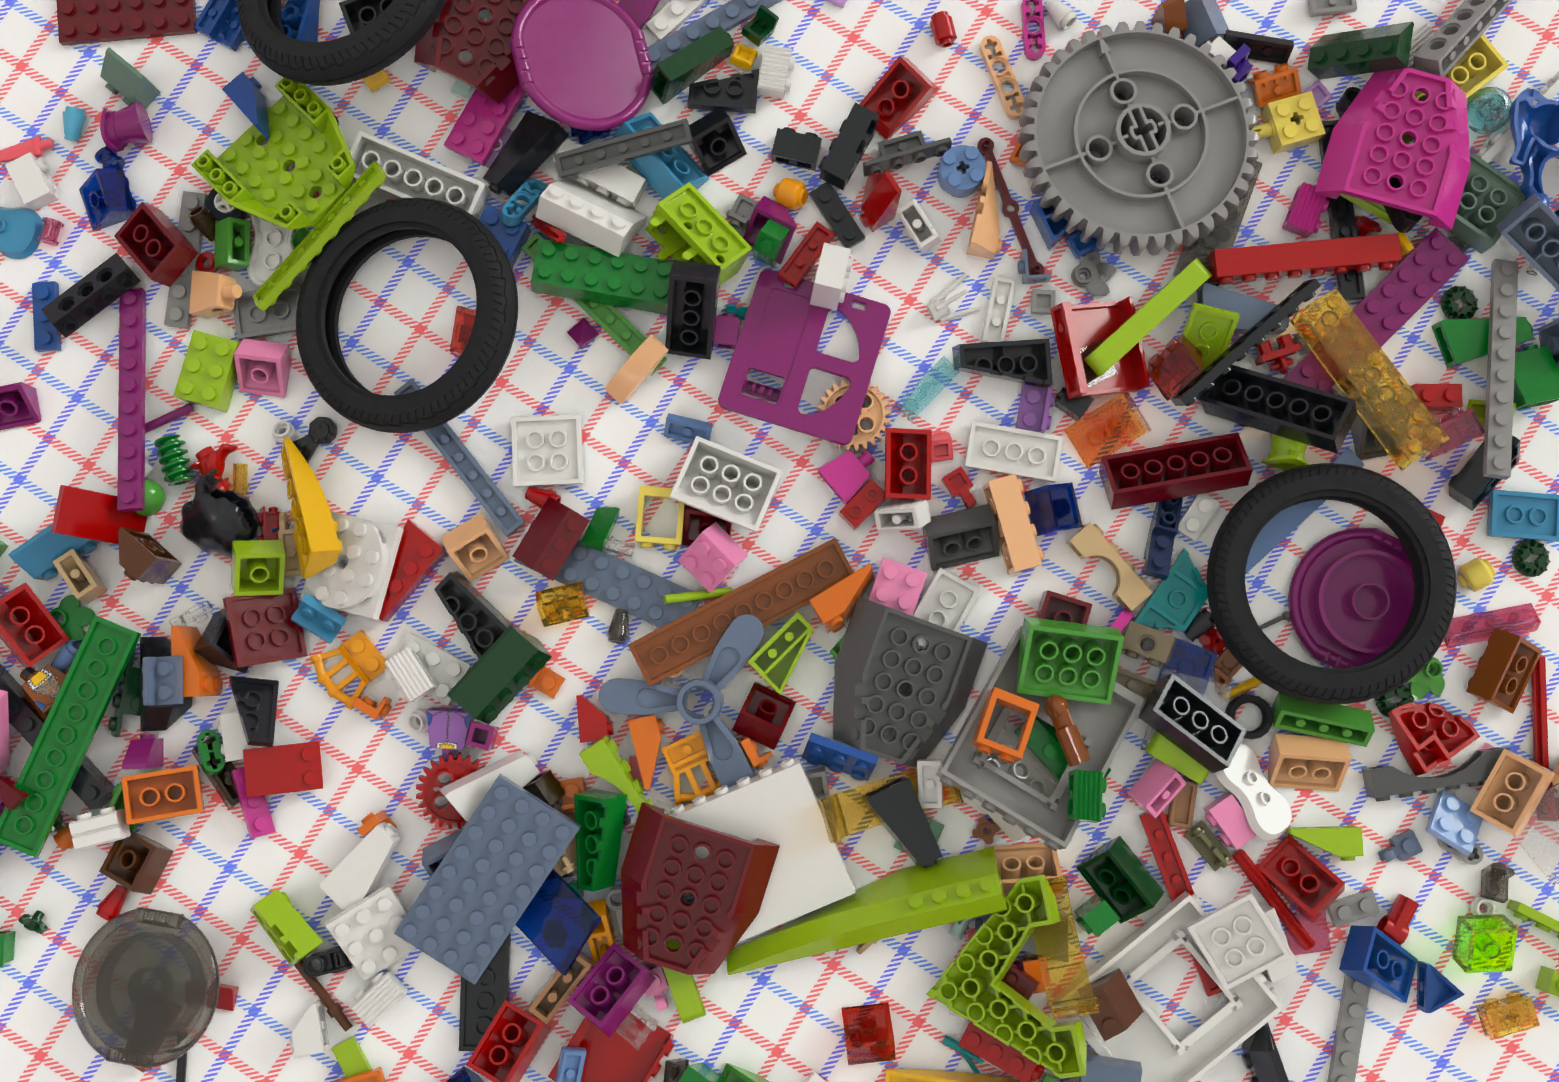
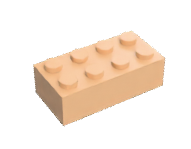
M1015 473L988 481L982 488L987 504L990 505L996 519L998 542L1008 575L1042 565L1041 560L1044 559L1041 547L1036 545L1034 537H1037L1035 525L1033 523L1030 524L1028 518L1030 507L1027 501H1023L1021 492H1024L1021 479H1017Z

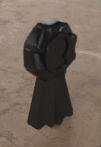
M317 417L310 422L308 435L293 442L307 463H309L319 444L328 445L336 438L337 426L331 418Z

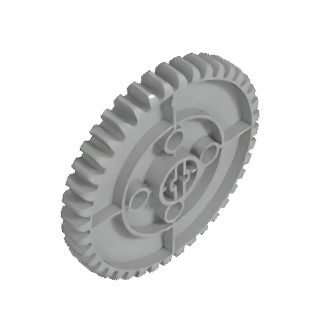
M1123 21L1118 22L1114 32L1107 24L1100 27L1097 35L1090 30L1083 33L1080 41L1077 39L1068 41L1065 50H1057L1053 54L1051 62L1043 64L1039 76L1035 77L1032 81L1030 92L1026 95L1023 102L1024 110L1019 118V125L1022 128L1018 134V143L1023 146L1019 152V158L1023 162H1028L1023 170L1024 176L1029 179L1035 178L1030 187L1032 194L1044 193L1039 205L1042 209L1052 206L1055 208L1051 219L1054 222H1059L1063 218L1066 219L1068 222L1065 226V231L1068 234L1073 233L1077 228L1081 230L1080 241L1083 243H1087L1091 237L1097 238V249L1103 250L1108 243H1113L1115 254L1121 255L1125 248L1130 246L1131 254L1133 256H1140L1147 247L1150 255L1155 256L1161 252L1163 247L1168 252H1175L1181 243L1185 246H1191L1198 237H1207L1214 227L1220 226L1227 219L1228 214L1237 208L1240 202L1239 199L1248 190L1249 185L1247 182L1254 176L1255 168L1252 165L1258 159L1259 152L1253 147L1259 141V134L1256 131H1252V129L1258 123V120L1254 114H1247L1254 105L1252 99L1248 97L1241 98L1247 87L1243 82H1232L1237 71L1231 67L1225 70L1221 67L1225 61L1223 55L1219 54L1213 58L1210 57L1208 54L1211 51V45L1204 43L1199 48L1196 47V36L1191 33L1184 40L1179 38V28L1172 27L1169 33L1166 34L1163 33L1161 23L1155 22L1151 31L1146 30V24L1143 21H1137L1133 29L1130 30L1128 24ZM1114 94L1122 95L1126 101L1119 100ZM1175 119L1181 120L1185 127L1177 124ZM1089 150L1098 151L1102 158L1094 157ZM1150 175L1157 176L1162 181V184L1152 181Z

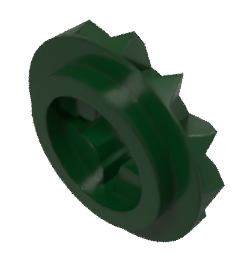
M1454 286L1448 289L1441 298V309L1448 319L1472 318L1478 310V298L1473 294L1474 291L1467 289L1466 286ZM1462 296V302L1467 306H1463L1459 310V304L1455 303V301L1459 300Z
M1526 540L1514 548L1512 563L1515 569L1524 576H1540V574L1547 571L1548 564L1551 562L1548 555L1550 551L1546 550L1544 544L1536 540ZM1530 553L1539 556L1534 560V563L1524 562V560L1530 557Z
M1403 684L1395 690L1375 698L1377 709L1381 714L1389 718L1388 712L1407 703H1412L1414 697L1411 696V689ZM1394 693L1396 697L1403 698V700L1397 702L1396 707L1394 703L1386 702V700L1394 697Z

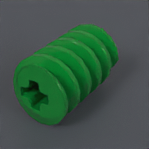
M179 434L164 436L154 441V445L159 448L157 455L162 456L159 459V464L165 465L161 468V471L167 474L164 476V481L169 483L168 486L182 485L195 479V476L187 475L193 469L185 467V464L191 460L190 458L182 457L188 453V450L180 449L181 446L186 444V441L178 440L181 436Z

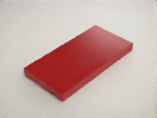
M60 485L51 532L119 545L118 530L121 527L145 532L147 516L139 515L135 511H118L117 496Z

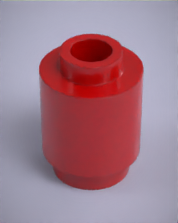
M947 11L933 14L930 26L935 45L941 46V48L952 46L957 39L952 17Z

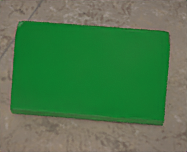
M597 507L580 544L603 552L619 517L620 508Z

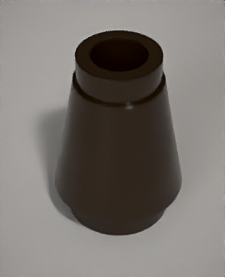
M199 206L188 214L190 223L210 242L214 241L215 220L210 210L204 206Z

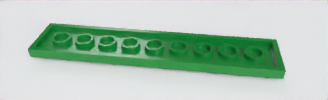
M94 615L15 785L18 790H24L29 796L17 809L9 811L5 806L0 817L1 844L30 856L39 857L141 633Z

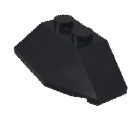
M140 637V732L166 731L192 707V697H183V704L143 705V657L171 656V641L167 637Z
M1267 1022L1242 1043L1241 1047L1244 1053L1241 1055L1242 1061L1246 1069H1250L1252 1075L1249 1078L1250 1082H1289L1269 1023Z

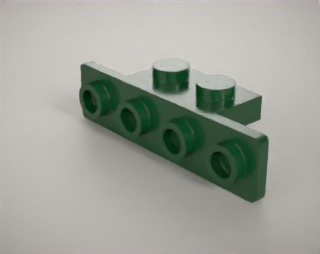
M135 649L119 681L118 694L115 693L113 697L112 707H115L114 717H110L108 723V731H111L113 737L120 736L123 714L140 716V668L132 667Z

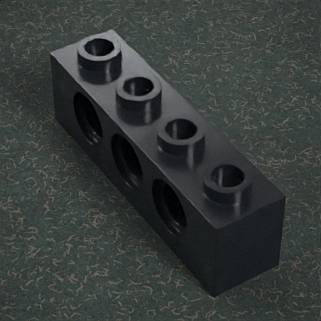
M115 253L41 310L52 325L67 338L141 282V280L126 262Z

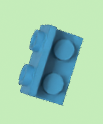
M307 593L291 617V621L328 644L333 642L347 620L346 617L322 605V602Z

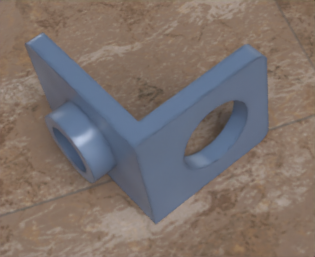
M1027 249L1022 250L1020 260L1017 262L1018 274H1022V284L1048 283L1052 278V274L1029 275Z

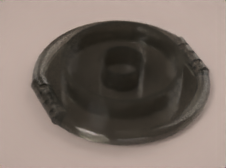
M138 907L137 909L124 912L105 923L85 945L73 975L72 1006L74 1016L87 1043L99 1055L105 1058L107 1062L145 1069L168 1064L185 1054L200 1040L207 1030L218 1003L220 976L214 950L207 937L197 925L180 913Z

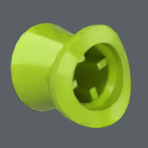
M1270 433V452L1268 453V458L1262 459L1261 463L1282 470L1308 465L1304 457L1308 445Z

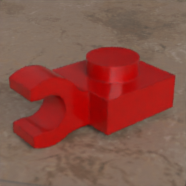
M961 466L941 478L953 499L960 495L967 509L976 505L977 501L969 491L974 485Z

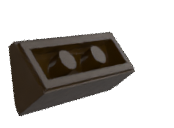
M207 739L202 743H207L208 750H211V744L214 740ZM195 746L191 752L201 766L197 746ZM210 755V761L207 766L210 765L213 769H216L219 762H214L213 756ZM225 761V765L219 774H206L228 810L240 803L231 771L236 770L231 761Z

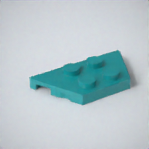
M1183 549L1170 567L1169 577L1166 581H1160L1133 620L1134 622L1149 627L1181 632L1186 631L1208 599L1207 585L1202 581L1201 574L1197 567H1194L1187 550Z

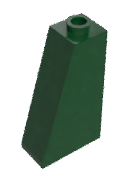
M719 26L657 63L652 78L651 90L664 105L689 87L691 83L697 81L729 57L734 46L731 35Z

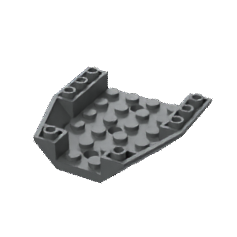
M858 597L834 663L833 738L888 760L917 767L918 759H927L965 709L988 643ZM919 638H924L927 643L922 651H918L915 647V642ZM909 683L911 687L910 692L907 695H901L899 692L900 685ZM887 728H893L895 731V735L891 740L883 738V732Z

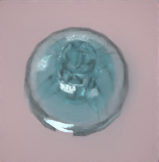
M1485 87L1467 99L1469 128L1479 134H1492L1500 130L1510 120L1509 110L1512 104L1510 95L1498 87Z

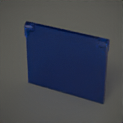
M552 869L515 925L564 976L569 972L602 918Z

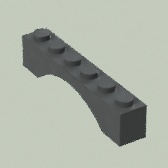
M1495 747L1476 750L1458 768L1432 777H1416L1387 765L1363 768L1361 770L1366 797L1375 798L1376 802L1390 800L1392 795H1398L1399 798L1414 796L1413 792L1422 791V794L1436 793V788L1445 787V790L1460 789L1461 784L1467 783L1468 787L1481 786L1483 781L1487 780L1503 750L1507 749L1510 751L1508 747Z

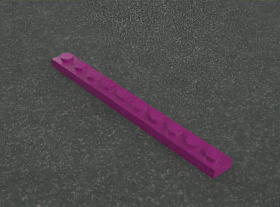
M143 288L130 289L119 298L117 510L120 512L145 510L146 291Z

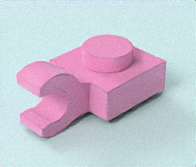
M656 966L649 969L656 979L645 994L646 997L654 995L658 1011H661L669 1006L664 990L670 987L662 966Z

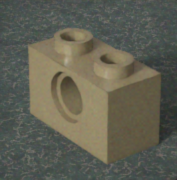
M1130 621L1124 636L1122 649L1125 650V655L1134 659H1138L1141 656L1148 659V664L1160 668L1161 664L1168 666L1177 639L1172 635ZM1146 640L1154 642V648L1150 651L1142 650V644Z

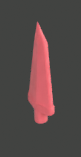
M36 136L0 150V163L13 161L29 152L36 157H41L44 155V150L55 147L54 142L51 138L42 140L41 136Z

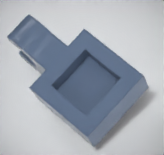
M1408 829L1390 838L1389 841L1392 846L1382 849L1377 853L1381 861L1386 860V862H1390L1396 858L1399 861H1405L1423 852V849L1414 831Z

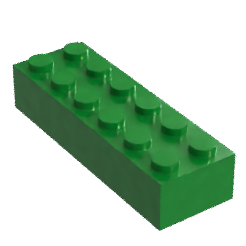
M539 238L531 278V292L667 315L669 276L673 261H661L656 258L621 253L617 257L598 248L569 243L560 244L559 242L555 243L552 240Z

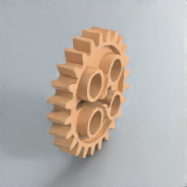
M841 379L840 387L833 383V392L826 389L825 395L827 398L820 397L819 401L824 405H818L817 410L821 412L835 404L850 387V381L849 384H846ZM871 381L865 399L870 402V406L867 408L862 407L856 425L857 434L853 435L852 441L848 445H845V452H848L849 448L853 447L854 452L857 453L859 446L866 451L867 443L874 447L876 445L874 439L881 441L883 437L880 432L885 433L886 427L884 425H889L891 422L890 419L885 418L891 414L890 410H885L889 406V401L882 402L885 393L878 395L879 387L876 386L871 389ZM868 421L872 425V429L863 430L860 427V423ZM839 444L836 445V449L841 447Z

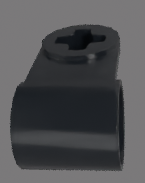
M340 946L316 952L307 957L303 963V971L309 977L338 973L353 968V965L349 963V958ZM312 959L320 961V970L312 968Z

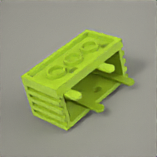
M690 182L657 203L656 210L653 211L648 226L645 228L663 248L657 255L659 260L665 261L671 256L674 260L721 266L719 287L739 272L753 249Z

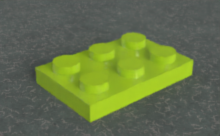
M1194 302L1172 358L1171 368L1195 374L1202 372L1228 349L1240 318L1239 313Z

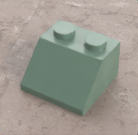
M108 47L100 77L107 82L105 87L114 95L120 93L124 96L122 101L128 106L139 101L147 109L161 92L142 73Z

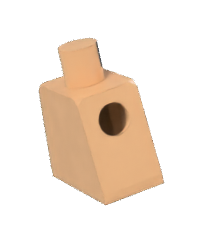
M194 270L192 271L189 314L209 319L234 310L235 298H240L242 295V289L236 284L235 278L219 273Z

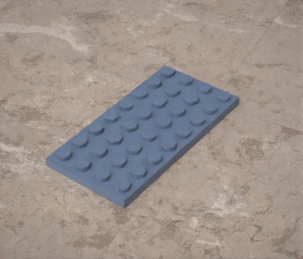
M499 774L394 934L475 985L581 825L502 774Z

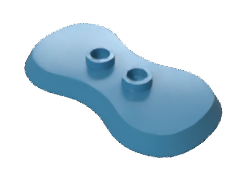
M0 206V252L12 259L29 257L35 252L42 238L43 221L41 217L29 208H5Z

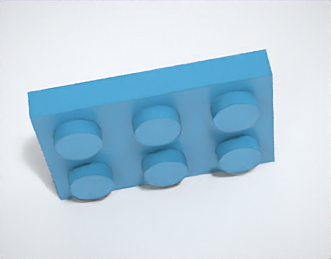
M1493 489L1489 493L1487 536L1559 542V495Z

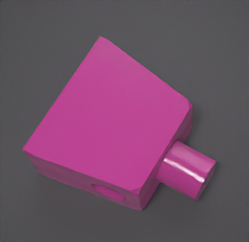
M867 450L857 458L851 451H848L820 467L817 473L843 504L846 505L871 477L866 468L875 459Z

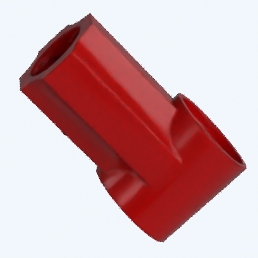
M1398 893L1388 914L1380 919L1376 928L1397 944L1402 945L1408 937V925L1419 904Z

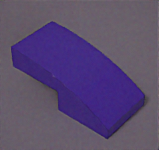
M1245 43L1227 61L1226 69L1231 67L1237 71L1232 79L1233 83L1243 82L1249 76L1253 67L1247 61L1251 49Z

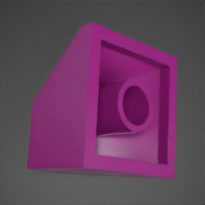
M763 196L754 207L743 239L753 248L760 230L769 219L789 228V233L777 260V263L781 265L797 225L785 206Z

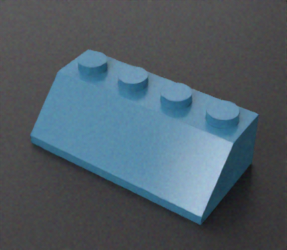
M649 112L624 122L612 138L662 124ZM681 146L629 160L633 168L646 179L647 183L660 195L662 200L688 182L698 190L710 179Z
M51 524L8 555L33 579L48 581L58 575V570L53 563L54 560L72 548L80 555L88 554L97 548V544L101 541L52 533Z

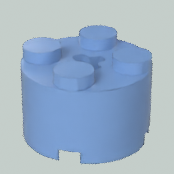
M957 145L950 148L944 153L937 172V179L941 189L956 198L972 195L979 188L985 175V160L974 146ZM958 169H961L962 171H965V174H962L961 171H957V170H958Z

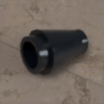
M1206 608L1201 612L1199 611L1183 633L1194 642L1216 627L1212 614Z

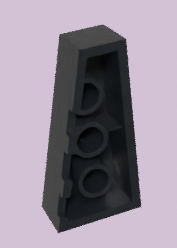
M1049 338L958 344L952 347L953 366L956 371L1040 387L1053 385Z
M458 571L449 572L434 589L448 613L456 621L458 629L464 634L471 645L470 648L479 659L510 625L514 626Z

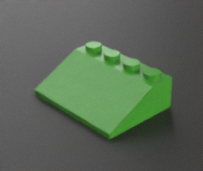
M1024 616L1020 637L1016 692L1043 697L1060 695L1067 700L1111 705L1124 636L1118 628Z

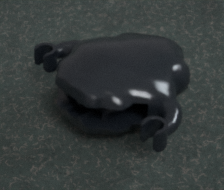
M213 469L197 480L193 500L183 505L181 509L182 519L179 526L180 532L206 553L216 552L232 560V541L255 539L260 519L247 497L234 490L224 491L215 487L223 479L214 478L213 475L218 470Z

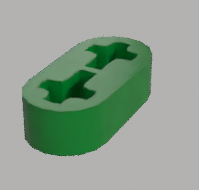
M204 730L196 740L201 768L207 775H216L222 771L225 765L224 755L221 754L220 737L213 730ZM205 736H208L210 740H214L211 744V750H208L207 743H202ZM210 755L213 756L214 762H219L216 769H213L210 765L207 766L210 761Z

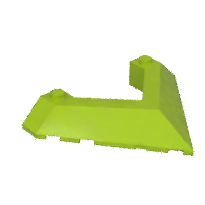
M1045 875L1020 878L1005 897L1007 910L992 913L926 995L933 1000L936 999L947 1006L946 1008L962 1018L972 1021L975 1026L1007 1046L1017 1049L1022 1055L1036 1064L1046 1067L1057 1077L1063 1079L1085 1076L1087 1044L1082 1020L1057 1023L1002 981L1034 929L1038 926L1050 925L1060 921L1056 897Z

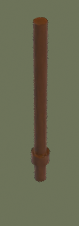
M301 960L294 965L328 1009L326 1011L331 1018H335L342 1029L347 1032L353 1025L342 1012V1006L338 1002H334L316 977H309L304 973V961Z

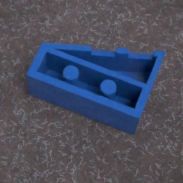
M1040 198L1033 201L1029 212L1048 250H1051L1068 234L1065 231L1068 221L1063 218L1059 222H1054L1051 217L1055 208L1052 206L1042 209L1039 205L1042 199Z

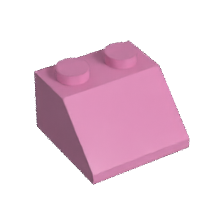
M243 338L234 353L239 392L285 398L291 368L289 344Z

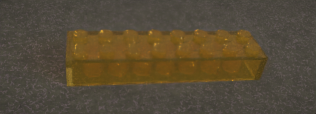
M1336 288L1297 311L1290 321L1343 394L1347 398L1355 400L1358 414L1401 471L1439 449L1450 439Z

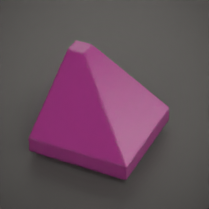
M582 318L567 331L568 335L581 349L585 348L599 336L585 318Z

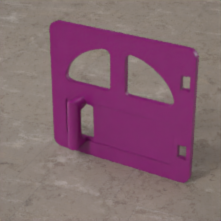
M765 269L759 274L718 397V404L724 410L839 445H848L852 441L891 310L884 303L846 292L843 303L838 302L837 311L846 317L856 334L859 359L856 362H849L818 352L817 347L827 315L832 310L810 305L814 282L803 279L797 290L784 287L785 282L777 277L778 271ZM852 302L866 305L865 310L851 307ZM753 369L783 378V387L779 390L749 381L746 376L747 371ZM811 369L843 377L850 381L851 385L846 393L829 408L814 414H802L799 412L798 406ZM741 393H745V394H748V395H751V396H754V397H758V398H761V399H764V400H768V401L774 402V403H776V404H772V403H769V402H766V401H763V400H759V399H756V398H753V397H749V396L743 395V394H741Z

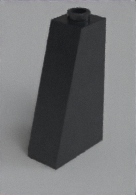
M527 111L484 175L483 179L489 184L488 188L497 195L503 193L510 197L567 139L569 134L557 122Z
M902 776L861 796L862 801L916 865L928 868L935 865L937 859L943 857L909 778Z

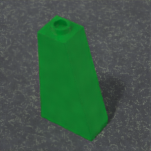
M1516 317L1515 346L1534 339L1533 327L1526 317ZM1489 318L1448 319L1439 321L1431 326L1447 369L1488 355Z

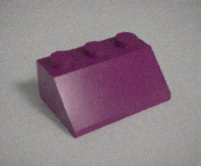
M613 943L568 998L567 1002L610 1038L656 978L648 968Z

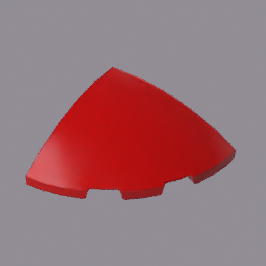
M1412 702L1398 706L1388 712L1396 741L1415 776L1428 773L1441 762L1449 760L1481 736L1462 716L1451 714L1444 710V706L1430 702L1414 704Z

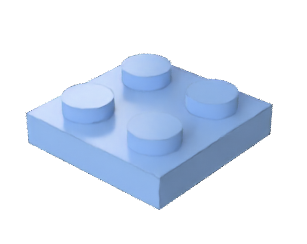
M1443 789L1437 794L1425 831L1461 853L1469 855L1473 851L1483 818L1469 811L1471 805Z

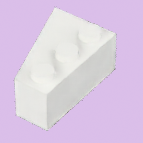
M1259 902V905L1291 955L1288 959L1262 972L1267 981L1274 983L1298 972L1296 967L1297 959L1289 948L1275 908Z

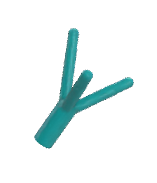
M945 1035L942 1044L959 1052L975 1073L980 1074V1071L970 1058L980 1064L983 1063V1060L959 1046V1041Z

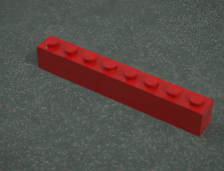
M1398 233L1216 249L1208 255L1210 273L1212 274L1211 282H1219L1220 285L1231 284L1234 282L1233 280H1242L1243 283H1250L1256 281V278H1265V281L1279 279V276H1288V279L1302 277V274H1311V277L1325 275V272H1333L1335 275L1347 273L1348 270L1355 269L1356 272L1361 273L1377 267L1383 271L1393 269L1394 265L1402 260Z

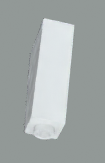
M519 750L442 787L439 791L463 819L468 822L499 774H502L523 788L540 773L536 768L538 762L530 753L525 755Z
M385 821L378 824L318 885L342 911L372 894L401 839L397 834V829L392 824Z

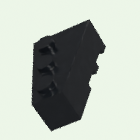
M856 102L854 103L847 119L843 121L839 129L838 137L834 138L831 142L828 156H824L818 168L821 169L820 179L844 191L874 137L879 114Z
M1513 435L1511 470L1519 463L1521 440ZM1484 441L1461 471L1454 475L1448 483L1449 496L1471 511L1503 480L1483 476Z

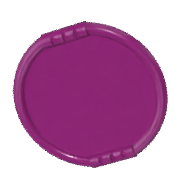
M529 0L517 15L509 44L519 83L530 99L543 112L558 122L572 128L587 131H603L622 125L641 110L651 90L654 72L643 31L640 30L633 18L613 0Z
M1351 528L1328 535L1305 553L1291 579L1288 608L1295 633L1302 645L1312 655V658L1334 669L1351 668L1375 658L1396 640L1409 618L1414 599V576L1407 552L1398 538L1377 528Z

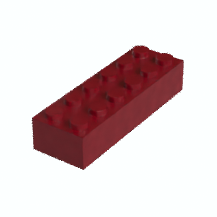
M1236 432L1101 456L1099 474L1110 508L1114 510L1248 486L1253 468L1239 433Z

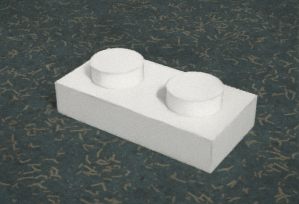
M1206 493L1196 495L1179 521L1178 532L1192 542H1195L1220 505V502Z
M918 759L917 761L918 800L922 808H943V784L939 781L940 777L935 775L942 764V759Z

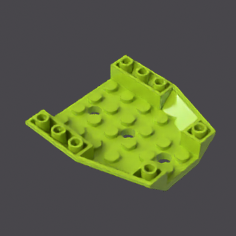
M283 77L274 85L283 96L267 110L270 137L266 145L261 146L266 138L252 125L218 158L207 149L191 166L230 206L286 230L316 226L352 186L356 165L332 109L306 84L294 82ZM295 164L294 169L287 172L288 167ZM322 190L319 197L313 198L317 191Z

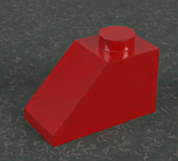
M576 695L580 743L594 742L605 735L610 740V735H614L613 721H609V716L584 695Z

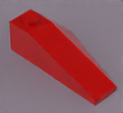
M889 171L881 172L880 174H870L867 177L859 219L865 228L869 227L872 232L893 220L896 216L895 211L898 208L902 190Z

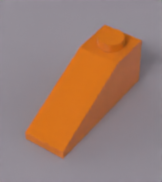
M655 714L628 721L646 792L651 791L662 741L660 733L665 732L662 719L657 720Z

